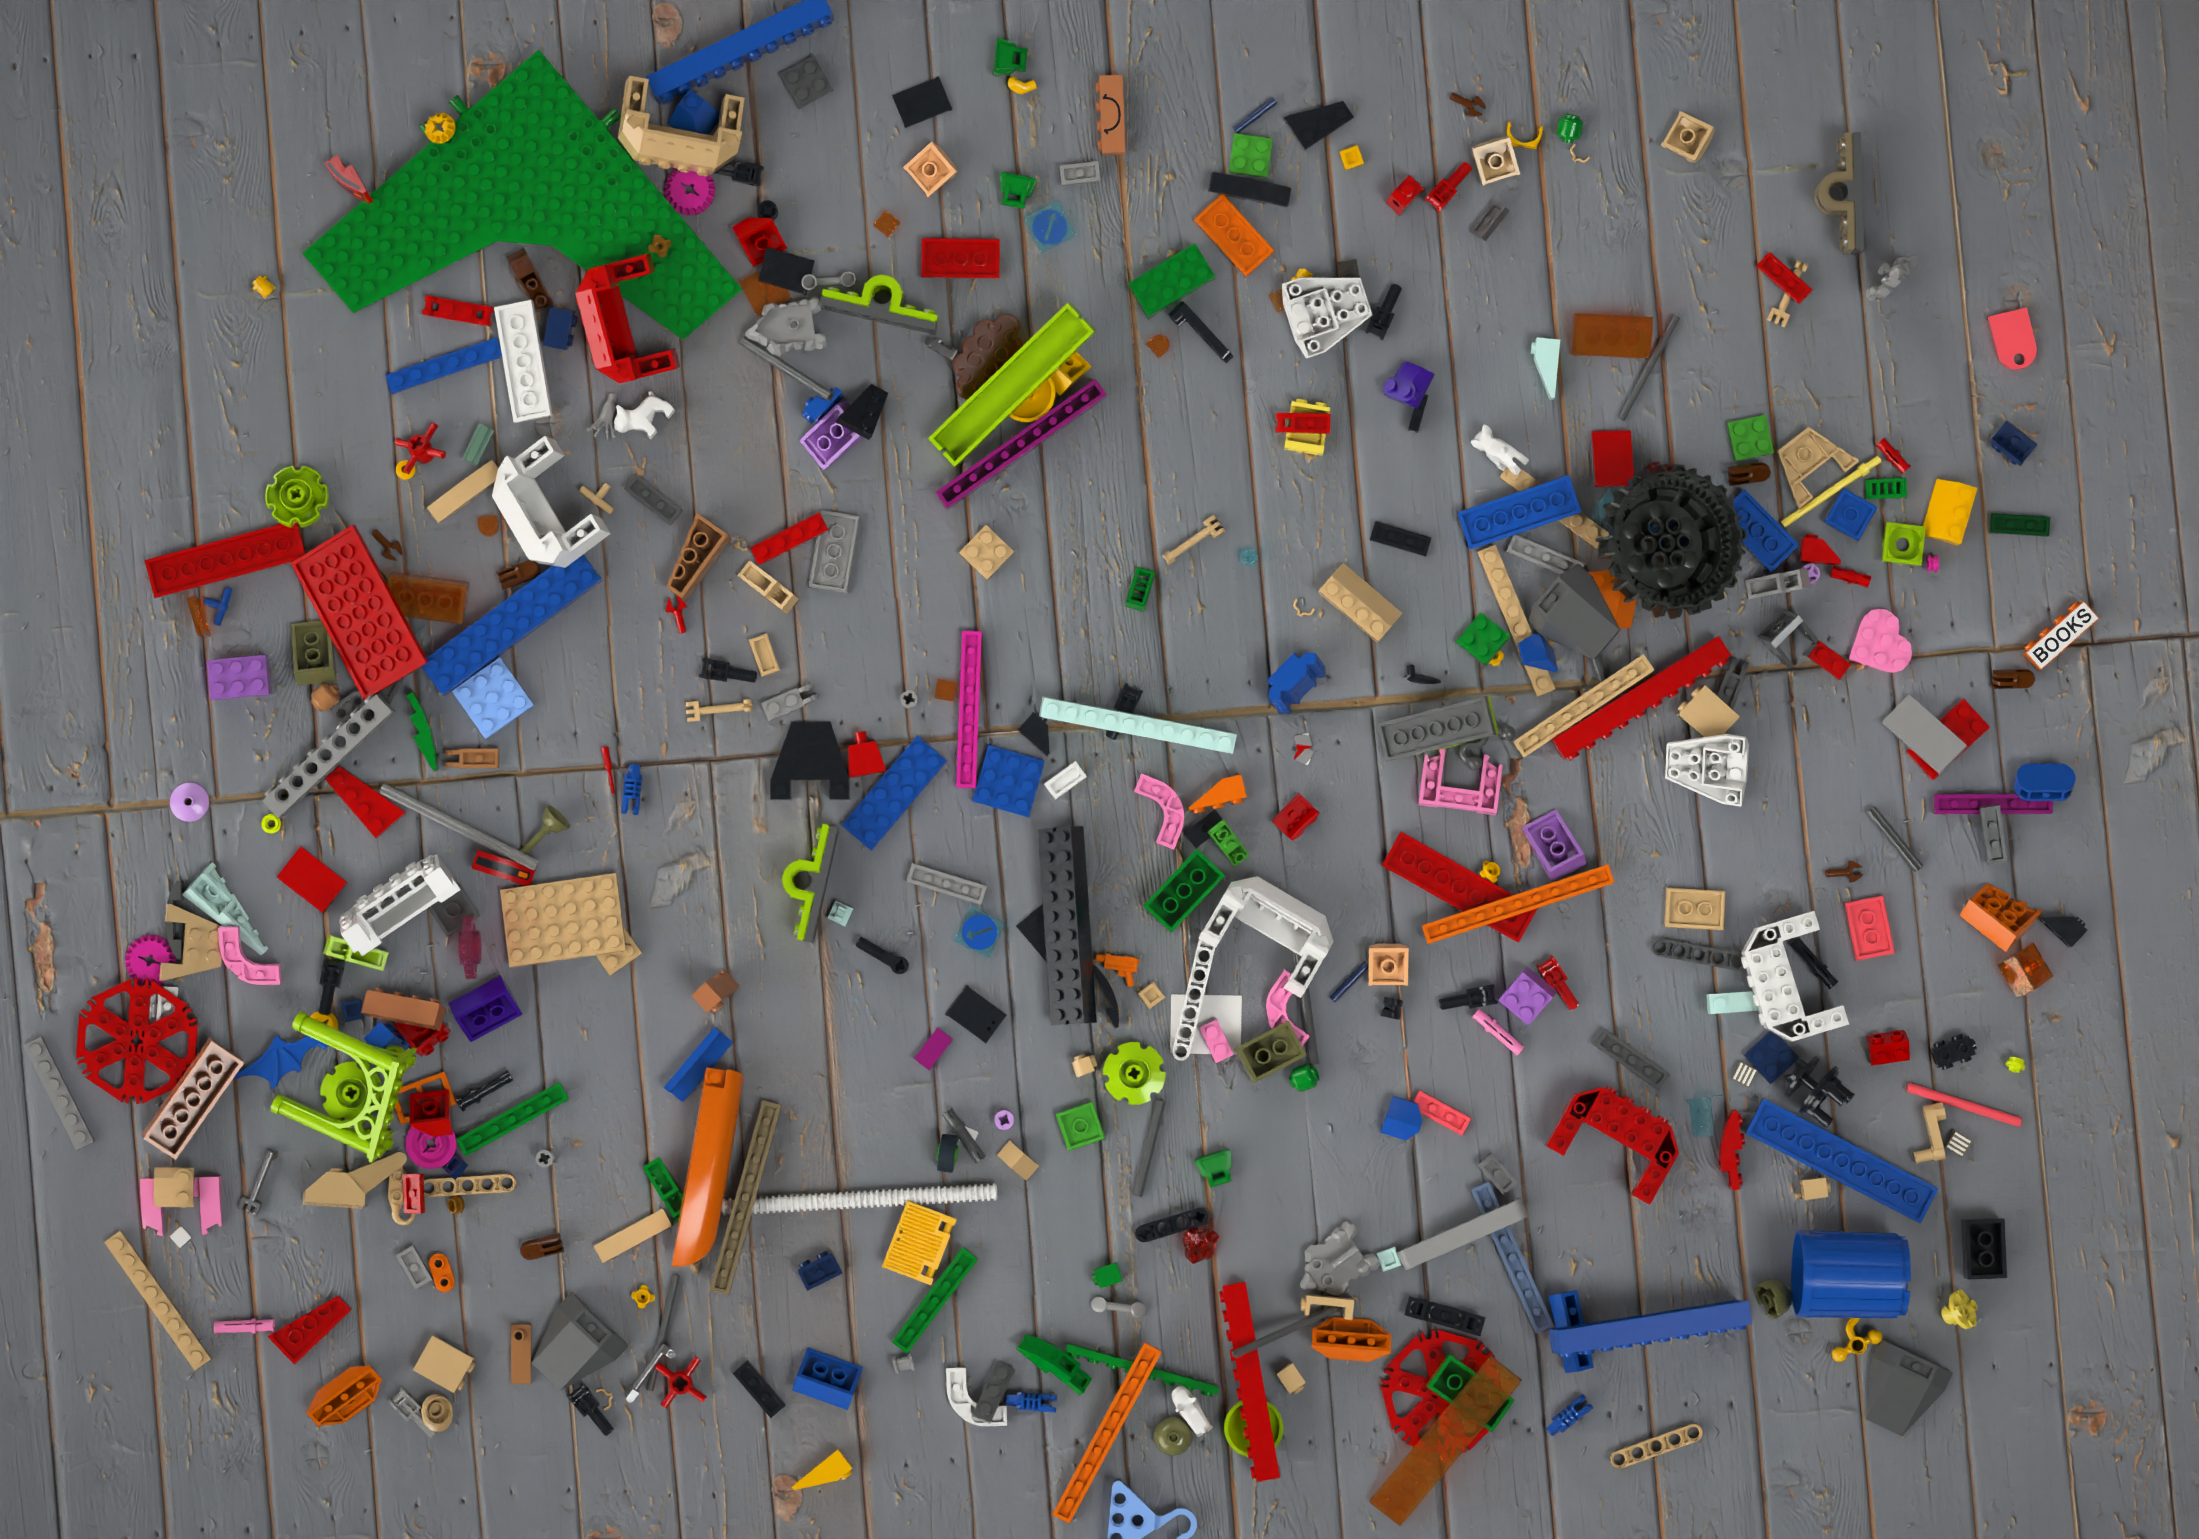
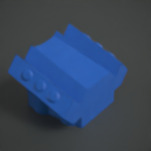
M1294 652L1267 680L1272 686L1269 689V700L1279 713H1291V704H1300L1302 697L1312 687H1316V678L1325 677V665L1317 654L1304 653L1299 657Z

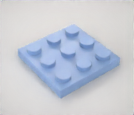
M500 657L452 691L485 739H488L534 706Z

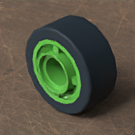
M942 1134L937 1151V1171L953 1173L958 1155V1136Z

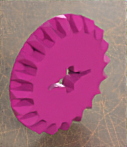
M674 169L665 182V197L678 213L697 215L704 212L712 204L715 197V183L709 174L708 176L697 175V172L689 171L684 173ZM683 185L689 187L691 185H694L693 190L699 196L695 195L694 193L686 194L687 190Z
M141 936L129 945L126 952V970L134 980L139 978L138 983L145 985L146 978L150 981L149 986H151L152 979L158 984L165 981L159 980L161 964L151 963L148 966V962L140 957L146 958L153 955V959L157 962L176 964V957L170 948L169 942L160 936Z
M411 1127L405 1140V1147L409 1158L416 1165L425 1169H436L444 1166L452 1159L456 1152L457 1142L454 1131L453 1135L437 1136L434 1142L436 1147H430L424 1153L428 1146L427 1139L432 1140L435 1137Z

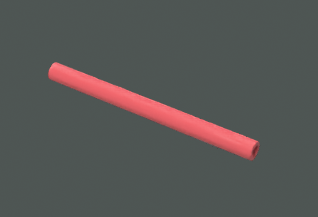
M1910 1082L1906 1088V1092L2020 1127L2022 1121L2021 1117Z

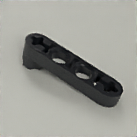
M1180 302L1168 313L1169 317L1179 327L1187 321L1225 363L1233 358L1231 352L1185 302Z
M1196 1208L1138 1226L1135 1236L1140 1242H1150L1207 1225L1212 1218L1211 1213L1204 1208ZM1199 1212L1205 1214L1203 1222L1197 1219ZM1190 1213H1191V1217H1193V1221H1192V1222L1194 1223L1193 1226H1191V1219H1190V1217L1188 1216V1214H1190ZM1179 1217H1184L1187 1220V1225L1184 1228L1177 1226V1219ZM1162 1222L1168 1225V1231L1165 1234L1160 1233L1158 1230V1225ZM1151 1225H1154L1156 1237H1154V1233L1148 1234L1147 1239L1140 1236L1143 1228L1146 1231L1152 1230Z

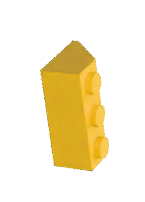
M1078 352L1051 376L1056 392L1060 396L1070 389L1092 367Z
M1936 479L1923 526L1926 527L1925 537L1955 546L1961 545L1977 488L1959 482Z

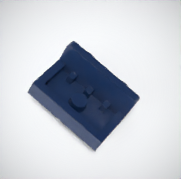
M2008 420L2005 421L1990 441L1991 446L1997 452L2001 453L2002 451L2008 456L2007 459L2014 465L2018 464L2019 466L2023 464L2024 460L2037 446L2036 442Z
M825 1251L816 1256L817 1260L813 1262L806 1260L799 1264L800 1268L796 1271L800 1275L807 1291L843 1274L833 1252L828 1254Z

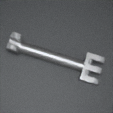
M269 1148L266 1149L265 1158L249 1198L246 1196L242 1197L238 1207L239 1210H243L245 1204H248L245 1212L250 1213L252 1207H255L253 1215H258L262 1203L256 1200L271 1162L276 1160L279 1152L271 1151Z
M663 1343L634 1384L628 1386L624 1392L627 1402L631 1403L639 1394L638 1390L664 1355L669 1358L675 1356V1352L671 1347Z

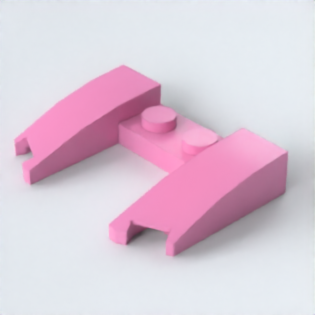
M1440 749V755L1432 758H1428L1427 754L1424 756L1418 805L1475 811L1479 814L1496 816L1502 764L1498 768L1488 762L1490 756L1484 754L1479 791L1441 786L1445 749Z
M221 1176L195 1177L194 1197H200L202 1235L209 1233L207 1228L218 1224L219 1227L222 1226ZM154 1178L140 1179L143 1228L146 1229L149 1226L158 1230L157 1235L164 1236L163 1207H154Z

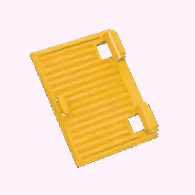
M907 1200L882 1267L931 1285L935 1270L938 1269L956 1219ZM941 1221L946 1222L943 1231L938 1230ZM924 1265L928 1266L926 1274L922 1275L921 1272Z

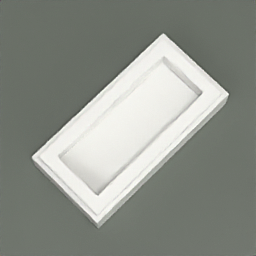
M1075 761L1044 783V785L1056 800L1087 776Z

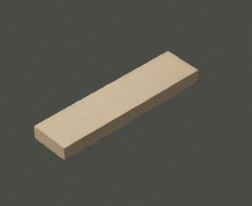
M663 1208L594 1245V1248L602 1263L673 1225Z

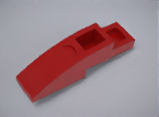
M1731 1110L1722 1130L1719 1145V1171L1728 1172L1729 1187L1732 1191L1740 1190V1185H1743L1742 1175L1737 1170V1166L1740 1165L1739 1154H1735V1150L1743 1149L1742 1145H1745L1744 1133H1740L1742 1116L1741 1113L1738 1114L1737 1110Z

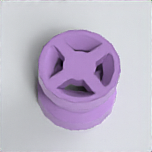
M1806 564L1801 568L1808 570L1810 584L1817 581L1820 577V570L1814 564Z
M1001 1110L995 1115V1124L999 1129L1007 1130L1013 1125L1014 1116L1010 1111Z

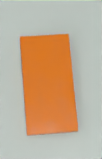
M1220 195L1194 218L1197 225L1245 277L1251 274L1275 252L1225 195Z

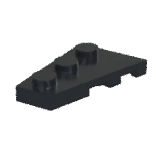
M1344 101L1284 117V120L1304 150H1307L1354 119Z
M871 384L835 422L869 440L874 433L888 392Z

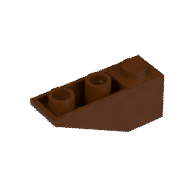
M522 248L507 256L509 264L529 300H533L536 313L554 304L525 249Z

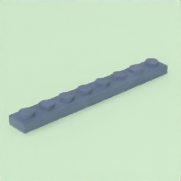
M1489 1181L1470 1189L1481 1214L1500 1207ZM1507 1226L1491 1233L1535 1333L1537 1334L1554 1326L1510 1227Z

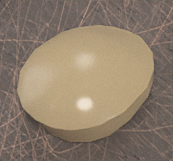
M440 1394L428 1396L423 1402L421 1409L424 1424L433 1432L446 1430L453 1419V1408L449 1400Z

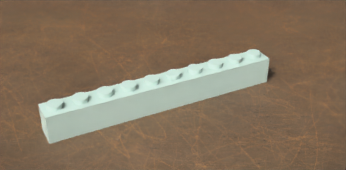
M1042 697L1039 716L1043 718L1233 754L1237 734L1049 697Z

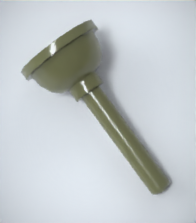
M546 806L542 816L543 825L541 829L520 851L528 854L546 834L551 832L558 833L564 829H569L570 824L567 819L554 807Z

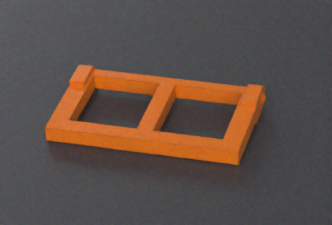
M445 1071L403 1086L398 1091L399 1094L416 1087L418 1093L424 1092L421 1085L441 1078L445 1090L449 1089L451 1106L457 1105ZM398 1099L395 1110L400 1124L403 1125L410 1122V1116L405 1117Z

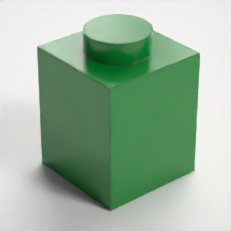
M1117 1262L1094 1269L1095 1274H1092L1095 1286L1099 1285L1100 1289L1123 1281Z

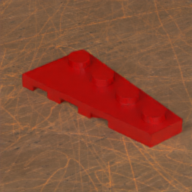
M341 766L325 778L375 838H378L406 814L405 811Z
M338 1295L267 1337L295 1365L352 1308Z

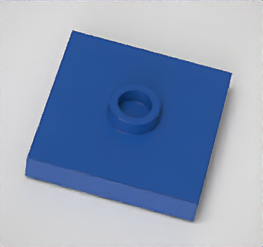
M1843 488L1824 523L1858 542L1878 507Z

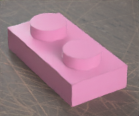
M1217 1019L1199 1027L1215 1063L1234 1055Z

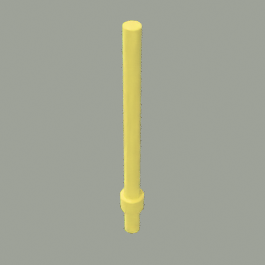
M1879 456L1874 457L1866 464L1862 463L1857 467V470L1780 521L1783 527H1787L1860 476L1864 477L1870 473L1869 470L1882 462Z

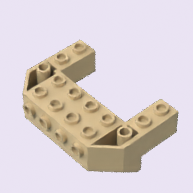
M634 76L628 77L625 84L618 139L635 161H639L642 165L656 164L659 168L670 169L672 167L677 168L680 172L687 173L693 171L697 172V175L708 176V174H713L733 160L738 153L742 136L740 127L745 98L725 94L721 100L718 128L712 136L649 124L650 114L644 113L649 79Z

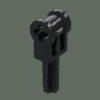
M736 161L735 165L726 164L714 173L733 177V182L760 187L761 183L759 181L764 167Z
M1391 284L1381 308L1376 307L1365 333L1368 334L1370 332L1379 336L1380 340L1384 339L1395 315L1391 312L1402 290L1399 285Z
M702 658L701 660L703 666L699 678L727 682V678L752 683L756 682V671L729 667L730 662Z
M1125 683L1114 709L1133 714L1143 690H1136L1128 686V683ZM1126 692H1129V693L1135 695V697H1133V696L1127 694ZM1107 730L1106 736L1116 740L1120 732Z
M860 937L856 943L857 948L890 966L896 974H904L909 968V963L905 958L896 957L863 937ZM903 960L905 968L897 971V966L894 965L895 962Z
M328 957L324 958L319 982L320 985L324 986L319 1007V1013L322 1015H330L335 988L340 989L345 960L336 961L330 960Z
M1492 984L1466 989V994L1440 998L1441 1010L1469 1005L1470 1009L1498 1004L1493 991L1495 986ZM1486 991H1488L1489 1000H1487Z
M583 1382L580 1383V1387L575 1391L567 1394L569 1400L582 1416L588 1415L605 1436L614 1430L597 1408L600 1403Z

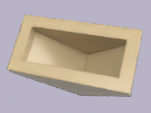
M1010 1140L997 1154L1002 1161L1026 1181L1039 1167L1037 1163Z

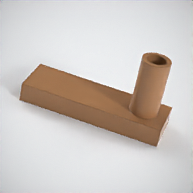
M511 1324V1384H531L532 1324Z

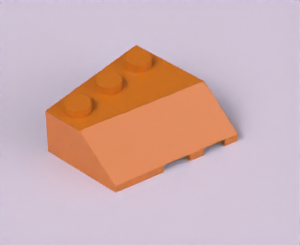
M1609 570L1588 572L1594 578L1619 628H1631L1637 598L1625 603V596L1619 590H1612L1614 585L1611 581L1616 576H1611Z
M1987 883L1968 901L1960 916L2006 952L2028 931L2043 911L2038 908L2033 910L2027 907L2026 902L2022 900L2017 902L2011 899L2008 893Z

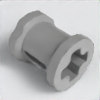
M907 690L901 694L900 701L905 708L911 709L918 704V696L914 691ZM910 694H912V698L915 701L910 702L908 705L906 704L907 701L904 699V697H908Z
M545 1149L537 1153L536 1163L540 1167H549L554 1163L555 1155L552 1151ZM543 1153L550 1156L548 1163L541 1161Z
M911 1353L905 1357L892 1358L896 1375L901 1371L915 1370Z

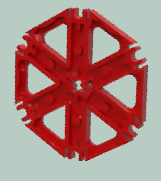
M133 978L91 997L97 1004L92 1000L87 1001L91 1005V1011H86L83 1008L81 1012L87 1015V1017L81 1013L79 1014L76 1059L84 1057V1059L77 1062L78 1065L81 1063L87 1065V1069L82 1071V1074H86L89 1071L92 1072L90 1075L85 1076V1078L123 1103V1097L126 1095L125 1103L128 1104L130 1097L134 1096L136 1104H139L141 1101L140 1096H142L143 1104L173 1090L179 1081L178 1078L181 1079L183 1072L188 1069L187 1065L193 1062L197 1051L199 1022L191 1026L190 1023H194L197 1017L193 1019L188 1018L187 1014L193 1010L192 1008L183 1010V1008L190 1005L153 979L151 980V987H148L150 984L148 978L145 979L144 986L139 985V978H135L133 986ZM120 992H128L130 995L128 1022L105 1007V1000ZM159 994L175 1006V1011L149 1024L151 996ZM89 1024H94L117 1040L94 1051H88L85 1047L86 1028ZM180 1031H185L189 1036L187 1056L180 1058L158 1042ZM138 1032L139 1039L143 1042L138 1045L136 1051V1044L132 1042V1039L136 1038ZM125 1058L124 1084L121 1088L117 1089L101 1079L99 1071ZM146 1060L169 1075L170 1080L167 1084L152 1091H147L144 1088Z
M1437 1329L1438 1338L1435 1331L1431 1330V1338L1426 1339L1422 1332L1420 1336L1423 1341L1420 1342L1417 1334L1385 1366L1393 1370L1391 1372L1388 1369H1384L1383 1372L1388 1373L1390 1378L1389 1380L1381 1379V1382L1389 1386L1383 1387L1380 1385L1391 1429L1393 1430L1397 1425L1400 1426L1395 1429L1394 1433L1397 1434L1399 1431H1404L1405 1436L1401 1439L1403 1442L1409 1436L1411 1437L1405 1444L1450 1456L1448 1448H1451V1453L1454 1456L1456 1455V1447L1460 1446L1463 1453H1466L1464 1446L1466 1443L1468 1451H1470L1489 1430L1482 1426L1473 1436H1466L1458 1408L1444 1398H1440L1438 1394L1426 1386L1444 1360L1442 1344L1445 1341H1451L1467 1346L1469 1353L1461 1362L1476 1373L1482 1368H1488L1491 1371L1494 1385L1503 1392L1504 1389L1495 1355L1490 1360H1487L1492 1355V1352L1489 1351L1487 1354H1482V1349L1485 1347L1484 1344H1481L1476 1349V1346L1481 1341ZM1420 1349L1423 1353L1429 1378L1402 1371L1400 1368L1401 1362L1413 1350ZM1395 1391H1401L1423 1397V1399L1405 1417L1400 1418L1396 1415L1392 1394ZM1437 1413L1439 1414L1445 1437L1444 1443L1440 1445L1421 1440L1418 1437V1432Z

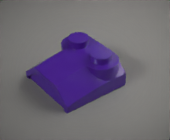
M1403 362L1394 377L1389 378L1384 383V395L1387 398L1418 409L1435 374L1415 364Z

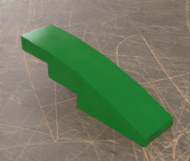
M411 692L406 697L416 713L409 717L419 732L413 739L432 770L436 772L439 770L432 729L416 693Z
M658 1157L645 1165L643 1169L671 1215L679 1223L683 1193L661 1158Z

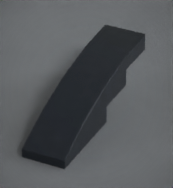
M1212 172L1208 191L1241 200L1247 199L1263 204L1269 203L1288 207L1291 188L1264 181Z

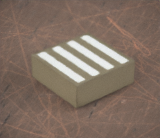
M1739 1061L1731 1079L1749 1088L1758 1070Z
M1954 1130L1945 1148L1963 1157L1972 1140Z

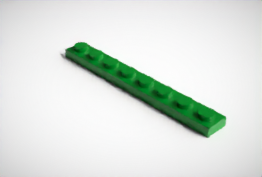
M1067 1343L1065 1350L1073 1358L1080 1359V1356L1088 1358V1362L1099 1364V1361L1107 1363L1106 1367L1111 1369L1125 1368L1126 1373H1128L1134 1362L1071 1343ZM1155 1367L1148 1379L1154 1381L1156 1378L1163 1379L1164 1384L1174 1386L1175 1383L1181 1384L1192 1392L1195 1388L1201 1390L1202 1395L1212 1397L1213 1394L1217 1395L1219 1391V1386Z

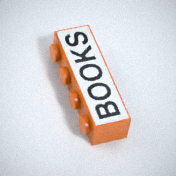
M2085 601L2080 603L2074 602L2068 608L2069 613L2065 616L2061 614L2053 621L2055 625L2051 629L2045 628L2039 634L2040 638L2036 642L2032 640L2024 647L2026 651L2022 653L2023 656L2037 671L2042 670L2099 619Z

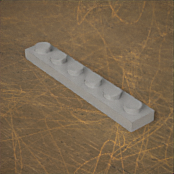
M41 1036L23 1045L76 1151L95 1142L43 1037Z

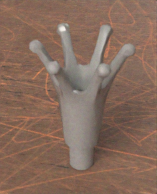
M609 394L608 401L605 402L600 416L587 429L588 432L592 429L596 430L594 437H597L602 427H606V440L610 439L609 429L612 438L615 439L613 418L617 395Z

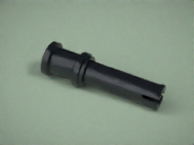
M506 1070L476 1088H469L468 1092L461 1096H455V1099L464 1112L467 1107L474 1103H480L483 1097L514 1080L509 1071Z

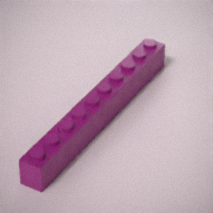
M1094 379L936 491V495L945 508L949 510L1104 400L1107 394L1096 379Z

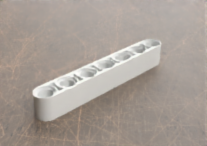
M1200 939L1172 1049L1173 1056L1177 1060L1182 1061L1186 1060L1190 1055L1215 951L1214 947ZM1203 950L1207 951L1210 955L1209 960L1206 962L1200 961L1198 957L1199 952ZM1198 969L1203 970L1205 973V978L1202 981H1197L1194 978V972ZM1192 989H1198L1201 993L1200 998L1192 1000L1189 992ZM1187 1008H1193L1196 1011V1016L1193 1019L1185 1017V1010ZM1183 1027L1191 1029V1036L1189 1038H1183L1180 1035V1030ZM1184 1046L1187 1054L1184 1057H1178L1175 1053L1177 1047Z

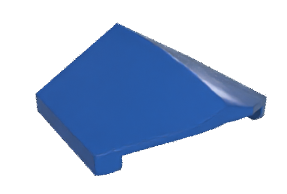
M1532 634L1518 644L1523 665L1552 672L1558 671L1554 651L1543 636Z
M1392 1096L1380 1133L1405 1141L1417 1134L1422 1124L1418 1103Z

